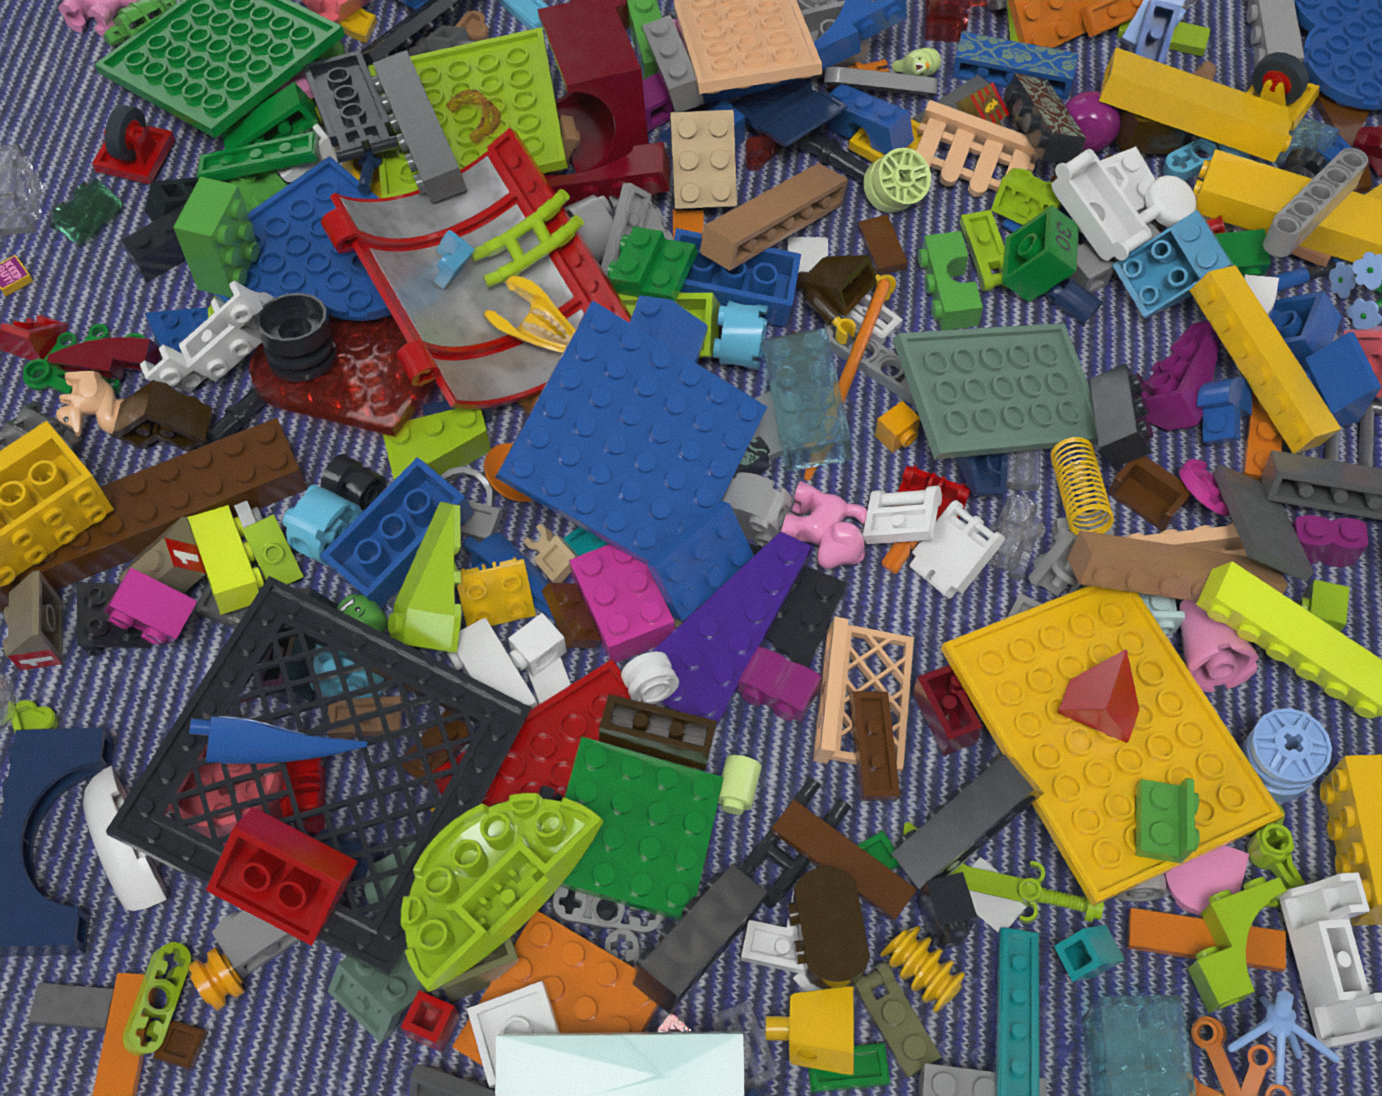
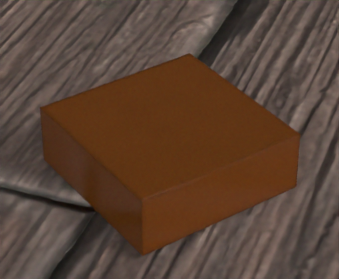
M171 1020L164 1041L155 1051L153 1058L193 1071L209 1033L203 1029Z

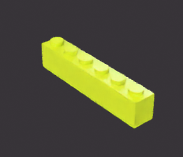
M1233 561L1212 569L1196 603L1197 606L1207 612L1211 619L1225 623L1237 631V635L1243 640L1254 642L1266 650V654L1272 659L1282 661L1295 669L1298 676L1317 683L1324 688L1325 693L1329 696L1343 700L1352 706L1354 712L1369 719L1382 716V659Z

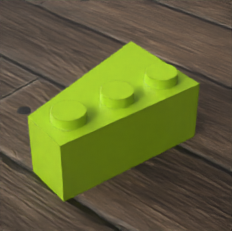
M456 408L381 427L394 480L417 457L437 474L442 475L451 468L468 465L491 450L481 409Z

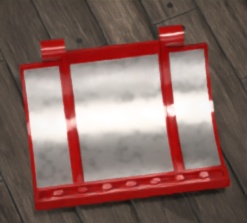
M510 127L486 147L488 151L460 170L467 188L463 192L435 203H431L427 192L420 193L419 190L377 199L352 198L333 193L330 198L336 209L329 211L321 219V225L338 253H348L355 250L408 343L397 351L396 357L412 385L422 386L435 379L449 405L460 409L496 407L541 393L562 355L560 352L541 348L499 331L484 319L483 313L486 310L495 311L514 328H517L530 310V303L514 291H510L506 283L501 282L487 288L483 280L484 275L496 271L497 268L506 265L510 261H514L507 247L499 254L485 257L476 262H473L470 257L464 269L445 289H442L434 282L440 271L436 266L442 258L436 249L448 230L453 231L471 247L475 248L483 245L484 242L491 240L495 236H500L536 212L537 208L555 195L518 133ZM562 206L561 210L547 222L544 221V224L551 235L571 218ZM533 229L517 239L524 254L540 244ZM579 231L575 233V236L561 248H556L518 275L538 285L575 330L592 301H595L630 323L632 316Z

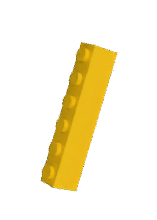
M1236 265L1209 271L1189 290L1291 452L1296 454L1320 446L1341 430L1336 419Z

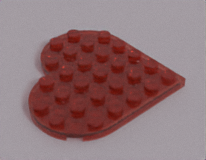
M328 314L330 331L333 334L337 350L336 361L331 369L322 376L309 381L291 382L278 378L272 374L268 366L263 343L261 342L256 348L250 360L249 372L256 392L268 404L280 409L394 437L397 436L436 383L434 379L422 386L412 385L396 357L397 351L408 342L392 314L387 317L367 321L345 320Z

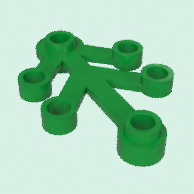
M95 324L89 329V335L83 342L111 338V334L106 325ZM71 332L62 333L57 338V344L49 354L79 344L76 336ZM104 333L103 335L96 337L97 334ZM130 333V334H128V335L125 336V337L145 338V337H144L142 334H140V333ZM72 341L69 345H64L66 342ZM48 355L44 360L34 359L25 365L23 380L30 389L44 390L50 387L63 394L72 393V387L67 385L66 380L60 378L65 376L66 372L58 370L47 362ZM103 378L109 384L115 383L112 386L115 396L121 392L122 384L120 380Z

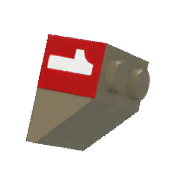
M183 516L180 517L135 557L119 576L121 582L127 571L132 567L181 593L187 591L206 574L188 519Z
M33 571L9 592V606H6L4 609V618L8 626V638H5L3 641L4 653L20 671L63 664V601L40 571Z

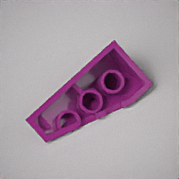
M1208 320L1191 324L1170 347L1173 353L1163 361H1157L1151 367L1153 374L1146 382L1144 381L1146 391L1142 392V396L1146 400L1150 411L1146 415L1148 422L1168 431L1179 428L1189 429L1200 422L1203 410L1197 407L1198 393L1204 383L1213 381L1220 338Z

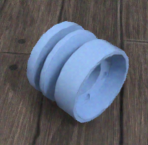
M1292 708L1275 709L1264 715L1240 746V749L1277 803L1291 802L1301 797L1329 765L1332 753L1329 735L1320 722L1306 712Z

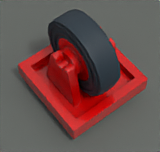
M119 105L115 107L109 116L106 129L104 130L105 141L93 160L92 166L95 172L151 185L175 141L174 134L169 130L147 126L144 114L140 109L128 105Z

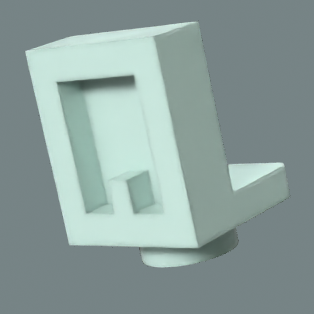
M1138 593L1165 635L1175 633L1185 620L1184 611H1177L1175 598Z

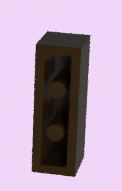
M609 694L599 727V741L658 759L706 770L717 721Z

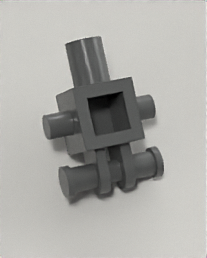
M442 25L436 27L433 32H427L418 39L415 47H411L408 54L409 56H414L477 41L468 39L466 28Z

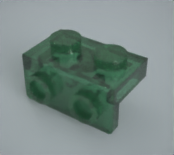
M97 178L90 184L86 182L80 184L72 194L75 197L66 204L62 201L50 213L53 216L50 227L54 231L59 228L79 248L124 207V203Z

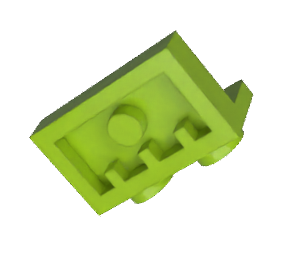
M1012 168L1002 178L991 210L1024 225L1051 205L1059 210L1062 203L1052 189L1053 182H1045L1033 176L1026 169Z

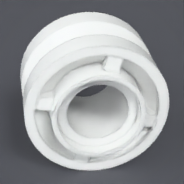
M648 652L637 656L627 663L621 672V678L628 688L631 700L651 705L668 698L679 685L677 675L671 669V663L663 652Z

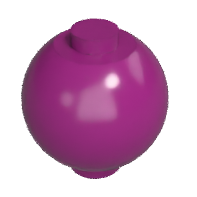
M1098 91L1079 93L1065 104V107L1086 137V141L1081 149L1082 153L1087 149H1091L1093 152L1105 149L1115 140L1120 130L1121 116L1119 108L1100 102V92Z

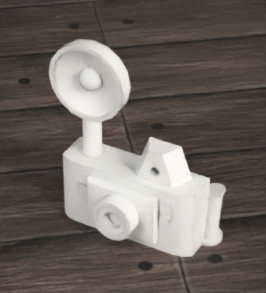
M1091 149L1085 150L1066 164H1058L1055 169L1058 177L1052 183L1055 195L1079 227V232L1085 235L1097 254L1105 261H1109L1113 257L1123 261L1129 256L1131 251L1147 242L1152 237V233L1146 225L1150 221L1155 219L1160 224L1171 227L1196 211V196L1192 188L1184 180L1176 176L1165 175L1157 178L1149 185L1145 194L1147 209L1138 214L1122 192L1130 180L1117 162L1102 164Z

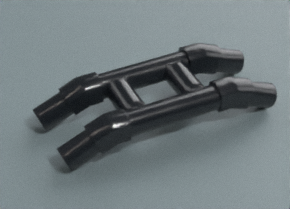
M809 776L793 800L807 808L821 784ZM839 798L823 821L837 830L851 805ZM771 829L738 868L750 878L763 865L766 858H769L784 869L780 877L768 890V894L763 902L769 908H773L781 898H784L811 862L801 853H798L794 859L776 846L781 839L772 833Z

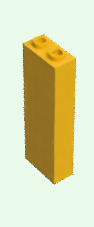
M1117 47L1104 72L1099 97L1100 102L1274 163L1280 152L1285 153L1290 145L1292 135H1289L1292 121L1289 120L1288 107Z
M1215 149L1211 161L1204 160L1198 178L1204 180L1197 179L1193 190L1197 199L1196 210L1210 218H1216L1221 215L1223 222L1248 230L1265 229L1267 235L1274 217L1312 179ZM1352 191L1299 246L1353 263L1357 259H1363V255L1366 252H1373L1375 255L1382 254V200Z

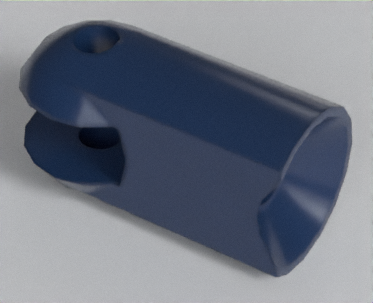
M1071 278L1062 280L1045 293L1049 301L1084 326L1090 315L1096 313L1103 303L1102 300Z

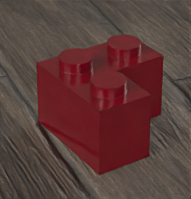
M947 665L918 676L913 696L943 756L976 744L982 730V725L973 709V703L951 666Z

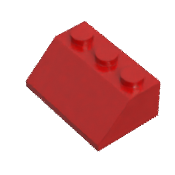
M252 807L234 825L206 891L312 946L342 896L358 861Z

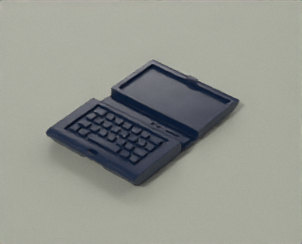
M798 79L762 92L745 95L730 103L745 116V123L784 147L791 145L848 108L846 104L822 90L819 92L813 90L811 82L805 79Z

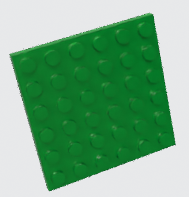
M181 0L94 65L100 75L216 138L260 102L268 98L284 83L291 80L293 76L303 69V66L313 62L345 36L341 25L290 0Z

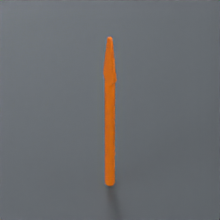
M881 279L877 284L825 417L816 424L804 473L805 481H809L836 437L837 419L890 289V282L887 279Z

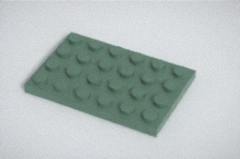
M1065 323L898 333L893 339L934 460L1050 449L1062 440L1071 437H1082L1089 440L1092 444H1098L1091 390ZM1071 442V443H1067V444L1063 445L1062 447H1067V446H1071V445H1074V444H1084V443H1082V442Z

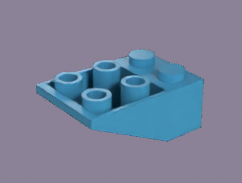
M1198 210L1129 253L1125 260H1118L1112 264L1145 319L1191 297L1192 294L1189 290L1209 271L1234 266L1206 219Z

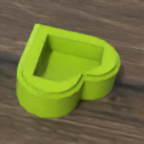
M31 700L19 701L12 707L10 712L14 732L16 730L57 729L59 724V718L51 708L46 706L38 707Z

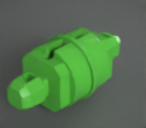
M138 0L130 2L128 6L118 11V16L113 19L114 26L105 31L103 34L104 39L109 46H116L125 42L177 4V1ZM152 13L154 18L150 20L147 15ZM134 23L136 28L131 30L129 25Z

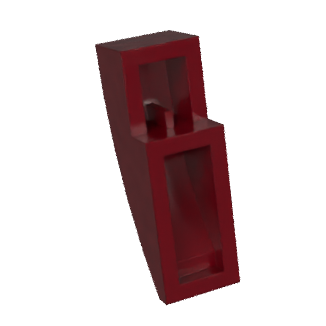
M112 337L90 340L63 348L49 354L47 362L60 371H95L100 373L102 378L122 381L125 369L142 371L140 364L144 360L156 366L161 353L159 351L160 347L151 339Z

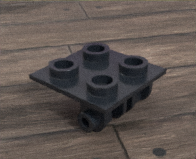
M76 583L77 646H82L89 656L100 655L104 647L151 649V643L141 637L142 631L132 626L128 630L120 628L109 622L110 615L104 613L119 584Z

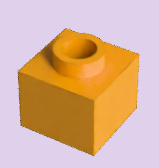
M901 401L877 419L875 437L892 453L902 446L906 448L918 437L920 417Z

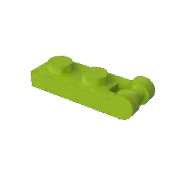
M987 210L961 215L960 225L979 276V285L982 292L993 290L994 286L1002 285L1006 288L1007 286L1002 283L1005 246L992 211ZM998 268L1000 273L992 274L990 269Z

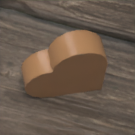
M480 11L467 12L455 25V27L466 28L469 40L481 41L489 39L485 16Z

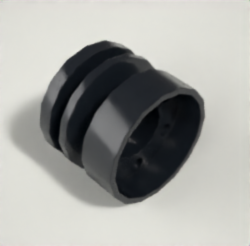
M304 293L285 294L273 298L263 305V309L258 312L256 325L272 374L282 380L303 382L318 378L331 369L336 361L337 350L333 334L330 331L327 309L321 300L313 295Z

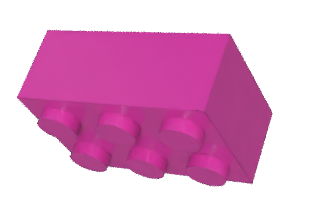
M611 544L569 560L573 583L577 585L589 614L594 621V625L601 638L600 643L608 660L612 659L617 663L655 648L675 630V621L648 566Z

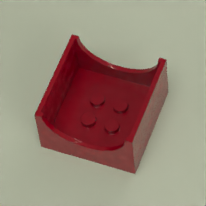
M577 0L537 9L539 20L542 23L567 91L566 95L556 99L559 120L561 115L573 116L576 130L580 133L579 145L570 156L575 173L605 166L632 152L633 146L648 144L642 70L613 0Z

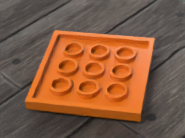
M539 911L530 918L514 944L519 961L501 977L491 982L478 1003H484L543 981L546 985L560 1033L644 1032L659 1005L633 985L637 969ZM469 1018L452 1047L483 1066Z

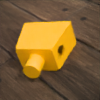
M853 987L792 994L790 996V1016H766V1040L789 1041V1062L793 1065L853 1075Z

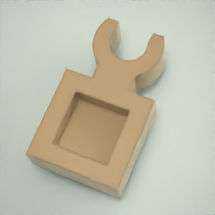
M538 524L536 528L541 532L540 540L535 542L526 537L524 540L528 548L539 552L533 560L554 583H562L571 573L569 560L578 557V555L562 537L558 535L553 536L550 529Z

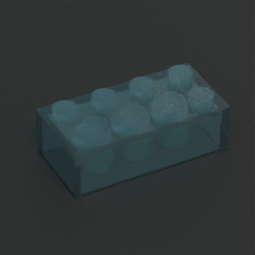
M827 328L762 339L764 362L786 472L852 460L851 437Z

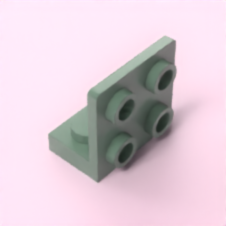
M407 944L389 977L347 957L338 963L327 991L380 1044L392 1036L401 1013L412 1005L418 990L428 993L409 964L405 954V950L408 949Z

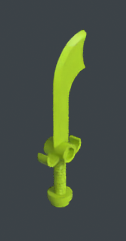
M911 822L904 823L903 836L911 830L915 829L917 831L919 829L913 826ZM1036 861L1030 862V868H1035L1041 873L1040 878L1037 880L1034 878H1018L973 868L962 864L952 873L963 872L970 891L1019 901L1027 907H1032L1034 910L1032 916L1024 917L1021 915L1019 917V921L1024 924H1030L1036 920L1038 916V903H1049L1058 907L1080 910V912L1084 910L1086 913L1085 921L1093 922V919L1101 920L1104 902L1092 907L1088 898L1054 890L1051 891L1041 887L1045 879V869L1042 864Z

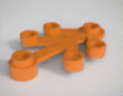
M1204 1016L1198 1018L1191 1028L1192 1039L1199 1047L1206 1049L1225 1094L1200 1083L1194 1075L1182 1073L1175 1077L1173 1081L1175 1093L1178 1096H1258L1267 1070L1275 1063L1273 1050L1268 1046L1260 1044L1254 1045L1249 1049L1247 1057L1250 1065L1242 1087H1240L1223 1048L1227 1038L1224 1024L1213 1017ZM1205 1025H1209L1213 1029V1037L1208 1041L1204 1040L1200 1034L1201 1028ZM1260 1049L1265 1050L1268 1054V1061L1262 1066L1255 1061V1053ZM1185 1078L1190 1079L1193 1083V1090L1189 1094H1185L1181 1090L1180 1085ZM1279 1084L1270 1086L1265 1093V1096H1272L1275 1090L1281 1089L1286 1096H1293L1288 1087Z

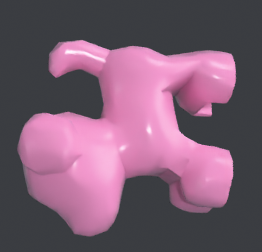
M63 0L59 6V11L64 16L68 27L79 33L86 29L87 19L94 17L98 23L94 29L103 37L105 31L114 26L113 18L117 15L118 11L128 6L130 2L138 0Z
M800 481L794 495L795 503L791 513L786 514L781 532L800 541H807L819 546L817 561L825 569L860 563L865 555L863 534L854 524L842 521L846 517H855L863 524L866 521L867 509L857 504L846 503L840 496L822 493L810 484ZM809 511L811 513L809 516L800 517L801 515H805Z

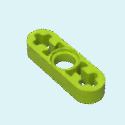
M170 942L163 945L153 953L123 1033L124 1047L132 1055L144 1056L152 1053L164 1041L189 970L188 965L191 963L190 952L181 943ZM173 953V960L178 963V966L168 971L166 979H155V976L160 977L167 970L168 962L163 960V957ZM152 988H160L166 994L167 1001L162 1009H155L148 1002V994ZM149 1017L159 1018V1021L155 1020L149 1023L146 1035L152 1038L151 1041L142 1046L139 1045L141 1038L135 1035L136 1031L146 1027Z

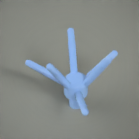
M1287 991L1277 992L1275 1004L1266 996H1261L1260 1002L1267 1009L1266 1018L1245 1035L1228 1045L1229 1052H1237L1265 1032L1276 1036L1275 1084L1279 1085L1284 1083L1286 1037L1297 1059L1302 1058V1052L1296 1035L1333 1062L1338 1063L1340 1061V1057L1295 1023L1296 1013L1291 1009L1294 996Z

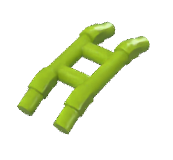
M560 189L551 199H548L542 206L537 208L536 212L500 236H495L491 240L484 242L483 245L474 248L475 251L471 256L473 262L499 254L506 247L514 260L497 268L496 271L483 276L487 288L501 282L505 283L510 276L520 275V272L556 248H561L567 244L584 225L582 218L574 215L565 225H562L551 235L546 228L544 221L547 222L553 218L569 200L570 197L566 191ZM533 229L540 244L524 254L517 239Z

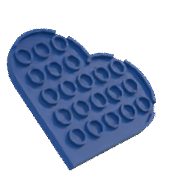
M1294 0L1299 26L1310 32L1303 44L1305 58L1303 64L1308 71L1310 83L1319 85V90L1334 99L1338 105L1368 110L1382 109V0Z
M327 157L247 213L253 225V232L260 251L257 260L251 263L247 271V279L243 286L255 292H266L274 298L291 293L313 295L323 302L329 315L340 319L367 321L390 316L391 313L355 250L348 253H338L321 225L323 216L329 211L336 209L330 198L333 193L360 199H377L378 197L371 191L367 194L360 193L358 191L359 181L332 157ZM215 294L217 299L223 303L231 299V297Z

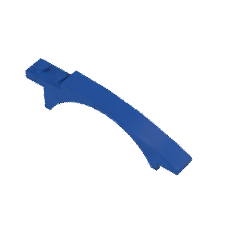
M845 0L835 22L814 42L822 62V70L860 53L861 41L871 38L882 30L907 18L906 0H876L874 2L871 0ZM799 78L783 80L776 84L752 85L746 89L721 90L715 94L703 93L704 104L701 105L762 92L798 80Z

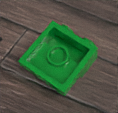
M633 226L630 235L625 234L621 238V254L618 260L610 262L608 278L617 294L633 297L641 295L671 299L676 302L698 250L693 243L666 239L663 231Z

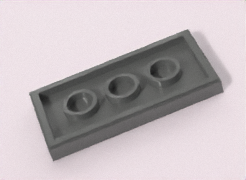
M1220 464L1213 472L1214 478L1248 558L1300 580L1307 581L1314 571L1283 504L1266 499L1262 482Z

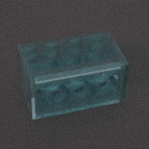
M1181 995L1099 997L1083 1015L1081 1026L1090 1096H1196Z

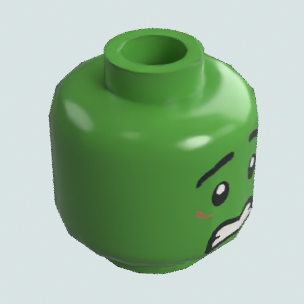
M350 595L343 599L337 607V610L383 633L387 627L388 620L379 605L374 601H369L363 595Z

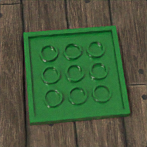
M581 737L564 798L590 809L602 818L603 824L579 862L559 887L681 921L683 918L681 915L682 911L689 901L697 896L724 777Z

